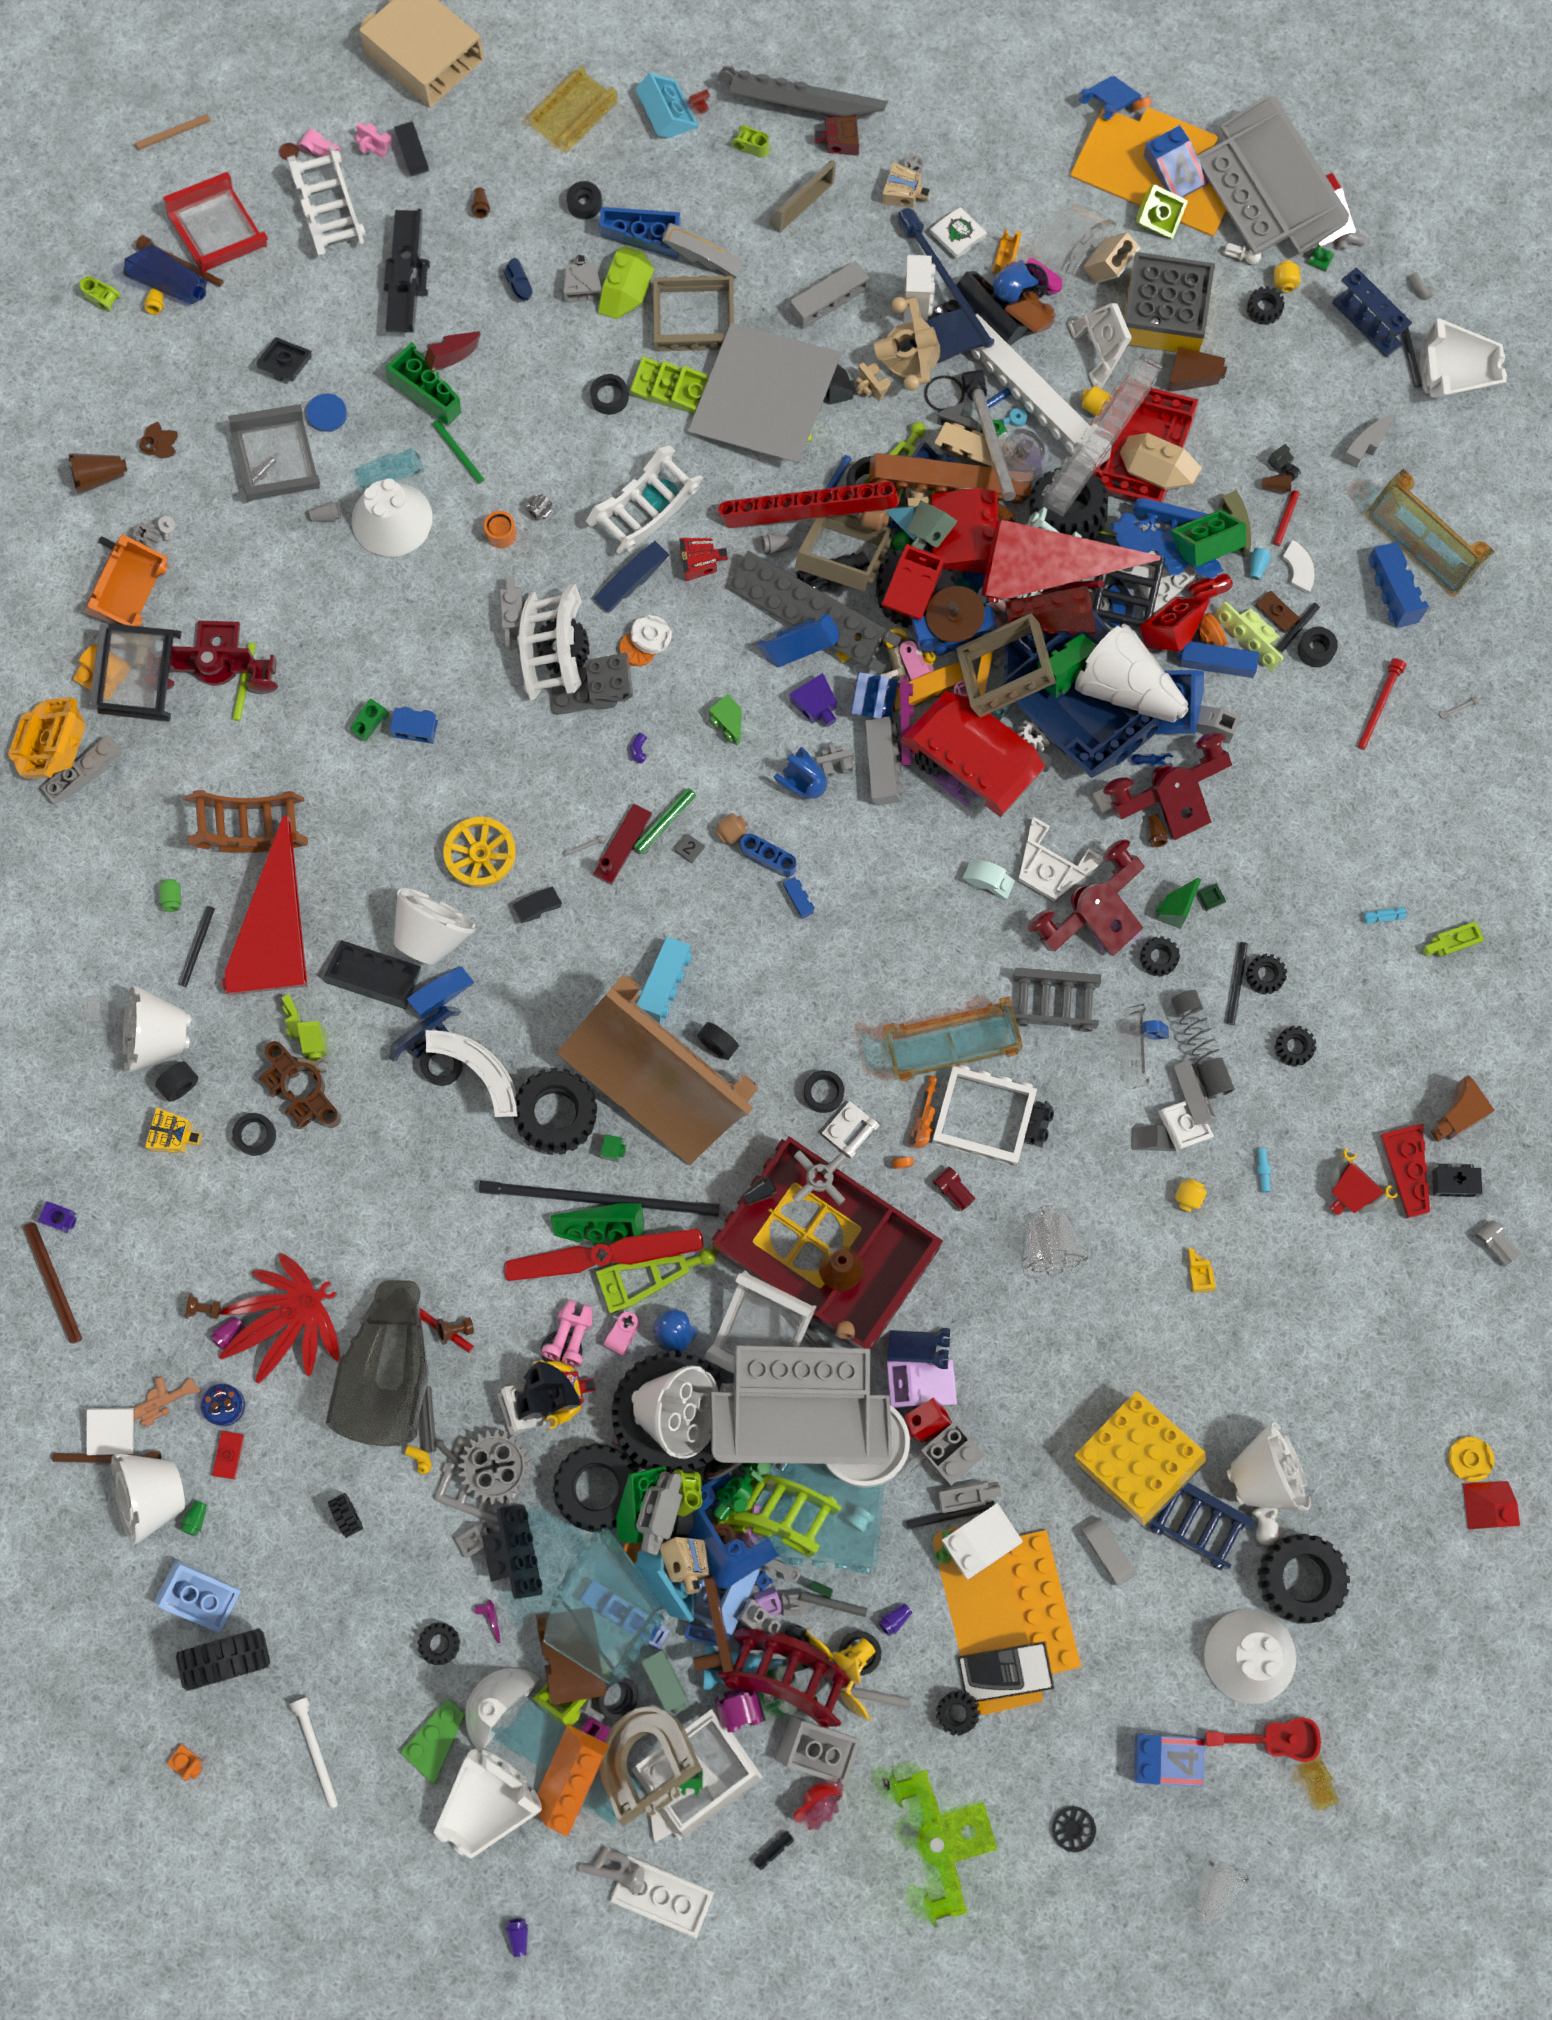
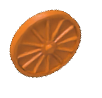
M629 632L620 642V653L626 652L630 665H647L655 654L644 653L637 649L632 643L631 632Z

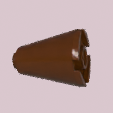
M68 454L69 462L71 461L72 465L71 473L75 488L77 489V495L124 476V472L128 471L125 459L121 460L120 456Z
M833 1247L827 1250L820 1259L819 1275L823 1283L836 1291H847L855 1287L862 1278L864 1270L862 1259L855 1250L849 1247Z

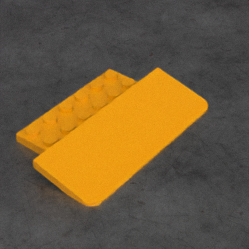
M962 1526L938 1532L933 1539L935 1553L939 1552L943 1547L941 1542L943 1540L942 1532L949 1530L955 1532ZM1047 1530L1020 1536L1023 1543L968 1580L964 1578L953 1559L946 1564L938 1563L960 1656L1046 1641L1052 1674L1081 1667ZM1040 1691L975 1703H979L978 1711H980V1714L986 1715L1044 1700Z

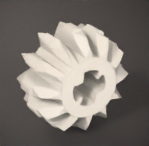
M1025 720L1023 721V726H1018L1017 731L1019 733L1017 734L1034 746L1035 749H1038V751L1043 752L1044 747L1049 746V739L1032 721L1029 723Z

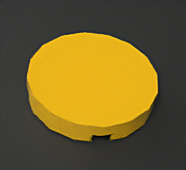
M1464 1437L1457 1440L1451 1446L1448 1454L1449 1466L1459 1479L1467 1482H1478L1485 1479L1493 1469L1494 1454L1490 1446L1479 1438Z

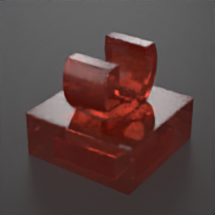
M705 89L689 96L687 103L690 109L697 106L700 115L706 113L709 109L706 102L709 101L710 94Z

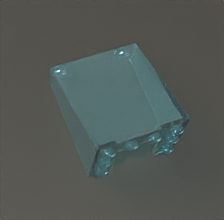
M795 1463L793 1482L810 1488L823 1496L829 1495L833 1497L842 1508L833 1516L828 1513L814 1538L815 1543L820 1545L816 1554L807 1558L786 1545L785 1560H789V1565L802 1566L803 1562L812 1561V1566L825 1567L826 1563L835 1564L836 1569L849 1570V1566H852V1568H857V1573H872V1570L877 1569L885 1483L871 1488H858L847 1485L835 1478L824 1464ZM791 1496L790 1508L796 1499L795 1496ZM805 1501L791 1525L792 1530L802 1535L806 1534L820 1508Z

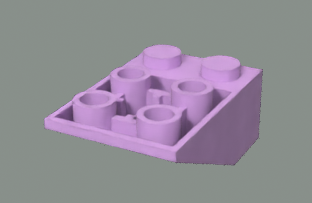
M953 1360L948 1361V1369H940L932 1363L887 1362L890 1405L895 1409L917 1408L933 1397L942 1406L957 1405Z

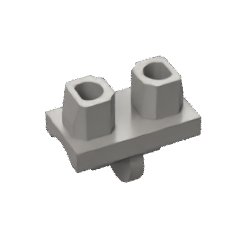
M829 742V749L822 750L823 756L816 757V763L823 770L826 778L834 776L833 766L840 764L842 773L853 771V749L843 751L842 746L834 747L833 742Z
M748 1598L744 1610L737 1617L748 1629L763 1630L762 1634L774 1636L775 1632L777 1633L781 1627L778 1620L751 1598Z

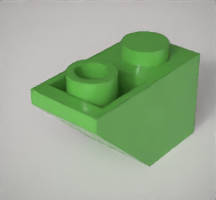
M727 694L709 709V721L715 728L720 727L724 731L723 735L730 743L733 741L738 745L741 740L742 708Z

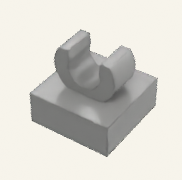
M804 1590L782 1592L784 1616L807 1613L806 1602L799 1600L801 1591L805 1592Z

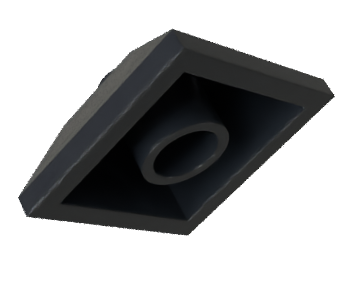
M837 364L826 392L829 405L852 400L853 392H856L854 381L850 380L848 373L839 364Z

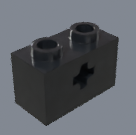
M1439 1164V1167L1432 1170L1433 1196L1479 1197L1483 1194L1481 1168H1474L1473 1164H1463L1460 1167H1452V1164ZM1455 1176H1457L1458 1180H1461L1459 1184L1456 1180H1453Z

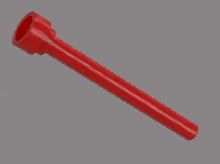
M1392 658L1388 665L1389 676L1357 746L1361 750L1366 749L1397 676H1400L1405 671L1407 664L1403 660Z

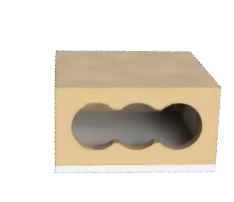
M1128 232L1106 238L1083 266V269L1096 283L1117 278L1133 259L1135 252L1139 251L1140 246Z

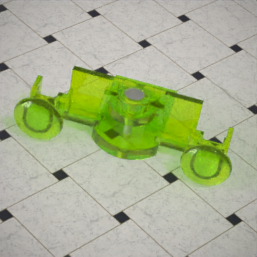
M927 1769L911 1773V1777L896 1781L895 1775L892 1773L889 1785L895 1803L900 1808H904L902 1800L917 1796L924 1820L917 1834L918 1849L928 1863L938 1868L945 1892L944 1896L930 1900L927 1891L923 1898L926 1917L933 1927L938 1928L936 1920L948 1916L953 1918L968 1913L955 1862L998 1850L985 1803L982 1802L941 1815L936 1796L932 1791ZM967 1825L973 1826L975 1829V1836L972 1839H965L962 1836V1829Z

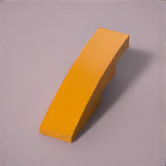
M960 662L908 682V684L913 683V696H909V705L913 704V706L932 700L934 696L943 694L945 691H952L959 681L964 680ZM900 687L896 690L893 706L895 712L901 710Z

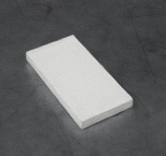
M628 1855L627 1857L630 1862L629 1872L635 1870L638 1866H643L644 1868L642 1888L639 1894L633 1895L627 1884L617 1881L610 1902L697 1939L714 1891Z

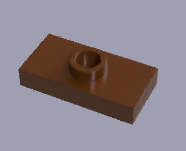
M1271 590L1255 605L1284 634L1300 619Z

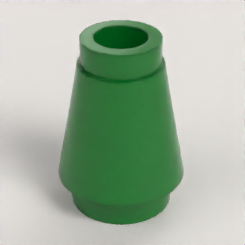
M195 1500L180 1522L181 1527L179 1530L186 1534L197 1536L198 1532H201L208 1505Z

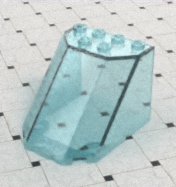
M603 1528L601 1532L599 1530L596 1531L569 1565L563 1581L553 1594L543 1642L613 1687L617 1680H623L628 1672L627 1666L630 1662L633 1664L640 1656L641 1651L639 1650L641 1647L649 1644L653 1637L652 1632L654 1629L659 1630L664 1623L665 1605L609 1529Z

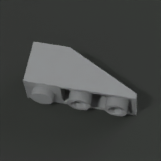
M1201 705L1196 731L1203 734L1211 732L1224 733L1227 737L1224 742L1230 744L1241 716L1221 708Z

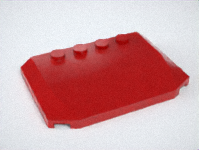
M1129 383L1126 390L1114 397L1100 435L1111 446L1110 458L1092 471L1095 477L1098 476L1103 481L1107 494L1134 501L1139 498H1146L1164 503L1168 489L1164 490L1128 474L1120 456V451L1129 436L1145 433L1184 448L1196 415L1199 399L1135 383ZM1112 480L1120 482V488L1113 484ZM1129 487H1131L1134 490V492L1129 491Z
M945 691L901 739V742L916 754L920 751L982 797L986 801L984 805L1000 818L1045 768L1034 746L990 713L979 717L971 708L969 697Z

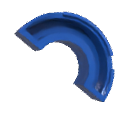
M984 607L985 617L981 628L971 638L961 642H947L936 637L927 624L926 616H923L921 621L912 618V626L919 649L928 653L933 652L936 656L945 655L953 650L957 653L956 648L997 629L992 608Z

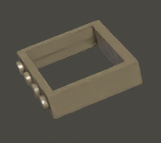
M701 275L699 277L663 276V278H653L655 351L720 350L727 333L661 335L660 293L727 291L729 329L730 324L734 323L733 276Z
M849 514L816 518L798 551L795 569L865 592L868 585L873 584L876 573L879 572L881 563L885 560L887 549H890L892 545V539L890 538L892 529L882 526L880 531L864 528L861 526V521L858 520V517ZM825 528L879 546L866 572L812 554Z
M1032 613L956 648L970 705L979 717H983L1056 683L1040 623ZM1032 633L1042 668L984 695H980L972 660Z

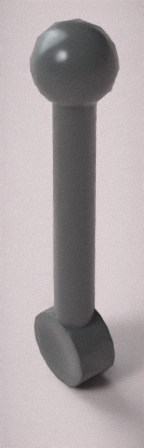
M438 1439L435 1443L436 1447L441 1448L457 1466L461 1464L444 1445V1441Z

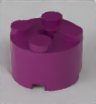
M734 1689L723 1693L725 1698L719 1700L718 1696L714 1698L721 1726L726 1728L728 1733L741 1729L740 1725L749 1723L750 1726L763 1722L756 1691Z

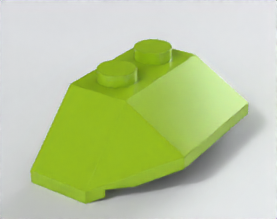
M623 246L616 251L603 284L598 314L618 319L642 305L655 271L643 251Z

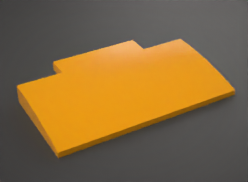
M1148 106L1140 121L1120 113H1115L1110 120H1106L1102 117V114L1106 112L1103 107L1070 177L1140 206L1145 193L1151 185L1165 189L1144 157L1146 143L1181 125L1198 156L1214 147L1219 136ZM1208 182L1207 185L1183 197L1188 202L1179 223L1214 237L1226 213V209Z

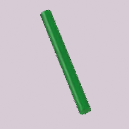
M439 420L434 421L432 424L475 481L478 484L485 481Z

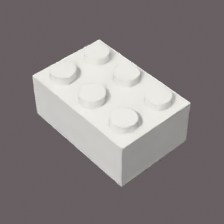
M907 255L904 298L917 297L921 318L927 322L928 316H932L935 264H931L932 256ZM910 306L904 311V322H913Z

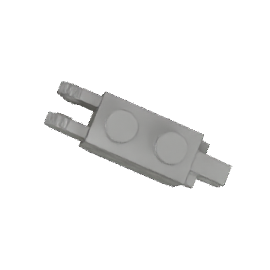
M515 576L506 577L507 588L500 590L502 628L505 635L506 648L511 647V636L519 635L521 615L524 607L521 587H516Z
M661 1472L656 1487L651 1486L646 1490L636 1524L638 1531L644 1533L641 1548L643 1552L657 1555L663 1539L670 1540L682 1495L678 1493L682 1480L678 1473L670 1475L669 1472Z

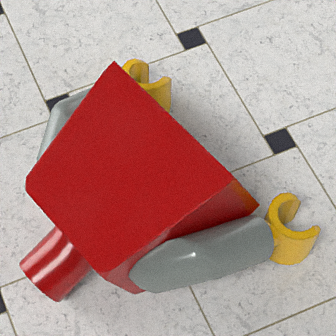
M1349 1148L1344 1150L1342 1158L1333 1168L1330 1182L1333 1188L1332 1193L1337 1199L1329 1207L1335 1214L1339 1216L1347 1207L1353 1213L1358 1211L1364 1214L1377 1211L1388 1200L1397 1197V1193L1393 1196L1388 1193V1189L1392 1186L1382 1189L1353 1162L1357 1156L1356 1153L1353 1157H1348L1346 1152Z

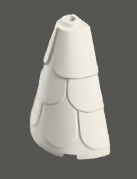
M1122 624L1121 627H1115L1099 642L1086 660L1085 672L1081 670L1076 680L1075 689L1082 694L1112 702L1114 705L1133 709L1140 714L1172 723L1178 718H1183L1188 711V702L1168 673L1163 671L1154 655L1148 651L1136 632L1126 624Z
M506 1668L489 1674L477 1684L467 1701L465 1721L470 1740L480 1753L496 1735L492 1731L495 1723L523 1695L527 1697L541 1680L539 1676L524 1669Z

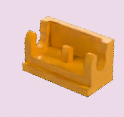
M1008 230L1004 231L1003 237L1000 239L992 273L998 274L1007 264L1016 260L1022 232L1016 231L1014 237L1008 235Z

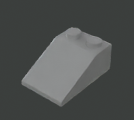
M790 1715L775 1760L786 1767L846 1785L861 1740L831 1728H823L812 1721Z

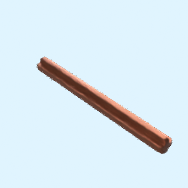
M31 1222L24 1226V1231L70 1343L75 1344L82 1340V1336L38 1227L34 1222Z

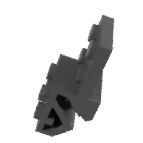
M626 652L585 660L586 667L578 669L582 684L574 693L567 694L566 688L563 685L552 687L554 713L559 715L593 708L598 710L614 708L617 705V701L625 702L633 696L629 657ZM561 672L550 674V678H558L562 674Z

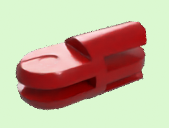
M1220 574L1215 578H1205L1187 585V589L1192 598L1210 599L1229 591L1233 586V580L1228 574Z

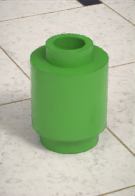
M174 879L163 880V883L159 884L160 906H162L163 911L175 912L180 910V905L182 904L181 884Z

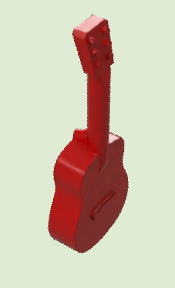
M1304 1717L1293 1718L1284 1723H1267L1263 1734L1205 1732L1207 1747L1222 1746L1224 1744H1264L1268 1755L1274 1757L1287 1756L1300 1762L1315 1760L1321 1748V1735L1317 1724L1313 1720Z

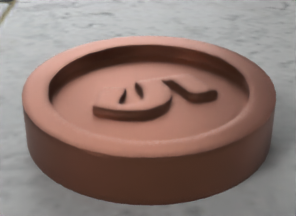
M285 143L280 147L279 154L282 159L288 161L287 157L295 155V158H297L299 149L294 143Z

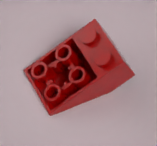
M906 544L882 606L921 621L940 579L946 559Z

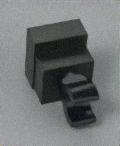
M1285 443L1271 453L1267 462L1278 473L1285 469V473L1292 475V481L1299 477L1298 475L1301 471L1298 467L1291 464L1294 457L1289 452L1291 449Z

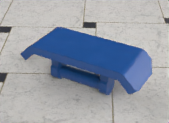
M823 614L817 621L814 618H810L797 626L777 632V637L769 641L760 640L757 646L766 660L775 667H781L833 646L839 640V629L829 614Z

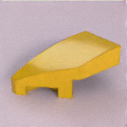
M1189 1248L1188 1258L1192 1292L1215 1291L1216 1286L1213 1268L1210 1266L1211 1262L1195 1253L1193 1248Z

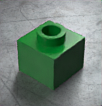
M605 1134L600 1154L601 1158L619 1163L620 1157L624 1158L626 1152L623 1138Z

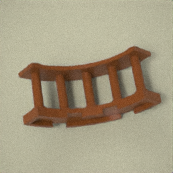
M195 790L193 794L184 796V800L196 804L198 827L196 834L187 836L188 845L209 850L210 846L219 847V852L231 853L269 851V847L272 846L275 835H273L271 807L286 805V815L291 819L294 848L308 845V837L296 830L294 804L304 802V797L293 791H286L282 795L270 797L234 798L206 793L204 790ZM205 806L215 807L217 835L206 830ZM223 808L238 809L239 838L225 835ZM262 808L265 836L251 838L248 831L247 809Z

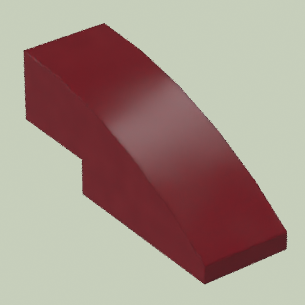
M480 331L443 336L442 343L429 344L425 361L431 371L454 365L468 357L477 348L481 335Z

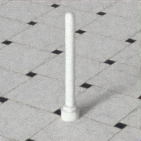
M305 1697L290 1703L292 1713L295 1712V1715L299 1716L330 1808H336L338 1802L307 1713L310 1704L308 1698Z

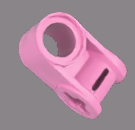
M632 1312L622 1313L608 1334L604 1346L624 1356L628 1344L631 1345L633 1337L639 1328L638 1317ZM630 1317H633L632 1321L634 1322V1325H629L627 1328H625L626 1324L624 1323V1320H629Z

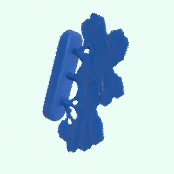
M1139 498L1134 501L1133 505L1135 515L1125 512L1121 514L1119 521L1111 523L1112 530L1117 533L1116 541L1121 547L1145 553L1152 550L1157 551L1160 557L1165 558L1164 565L1167 566V571L1171 576L1184 573L1188 565H1191L1198 574L1208 578H1215L1217 574L1223 572L1219 561L1216 559L1197 567L1185 561L1170 534V530H1160L1154 523L1157 521L1170 524L1171 529H1174L1177 526L1179 527L1208 515L1207 513L1151 499ZM1136 516L1145 518V520L1139 521ZM1148 523L1150 524L1149 528L1145 531L1139 529L1143 524L1146 526Z

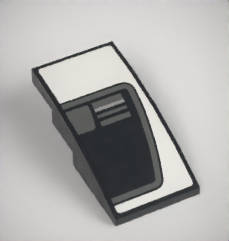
M1046 1641L958 1656L964 1692L970 1693V1697L974 1696L976 1698L974 1702L1055 1689Z

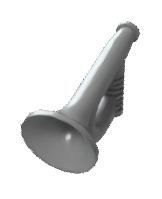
M605 1846L594 1865H584V1863H581L579 1866L580 1873L584 1872L589 1875L627 1884L633 1895L639 1894L643 1885V1866H638L635 1870L629 1872L630 1862L628 1857ZM607 1860L621 1864L619 1870L603 1868Z

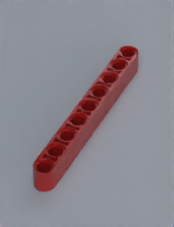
M890 481L727 500L719 505L718 512L724 525L728 528L888 510L895 508L900 500L895 485Z

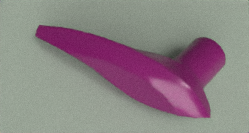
M489 1599L486 1605L475 1606V1614H486L498 1644L500 1643L497 1614L493 1602Z

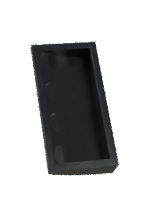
M341 940L324 976L327 984L406 1009L408 1005L407 998L412 995L421 966Z

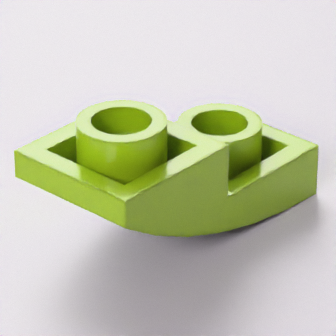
M287 994L282 997L285 1003L282 1008L289 1017L285 1019L288 1025L285 1030L291 1039L296 1038L300 1042L297 1022H302L294 1000Z

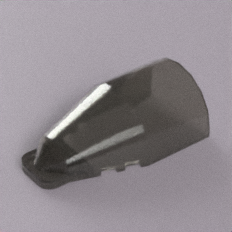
M386 1280L377 1286L374 1300L360 1323L361 1327L358 1333L352 1337L350 1347L339 1360L326 1424L335 1433L349 1440L367 1445L386 1447L408 1444L417 1437L429 1378V1368L419 1309L421 1291L414 1281Z

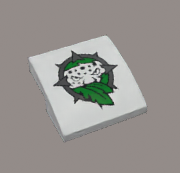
M961 207L944 217L930 230V233L955 258L967 253L972 245L982 241L987 235V232Z

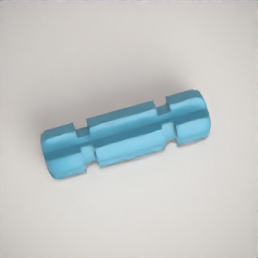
M1397 907L1395 910L1393 908L1376 910L1375 913L1374 911H1368L1364 914V921L1366 924H1372L1375 921L1377 923L1394 921L1395 918L1401 920L1405 919L1407 913L1405 907Z

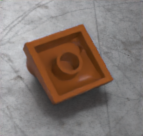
M1030 291L1023 293L1020 300L1011 303L1005 308V311L1034 333L1050 329L1055 322V309L1051 305L1041 302L1038 295Z

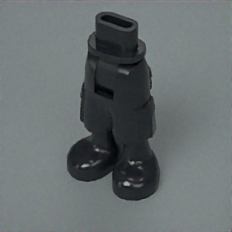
M863 551L857 554L853 552L851 556L842 555L836 559H829L862 571L863 568L870 565ZM801 570L796 571L798 579L821 592L827 587L833 590L843 585L825 578L812 582L819 578V576Z

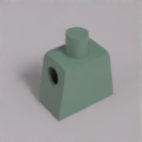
M921 500L908 527V532L916 537L911 546L923 550L926 544L937 548L955 526L957 520Z

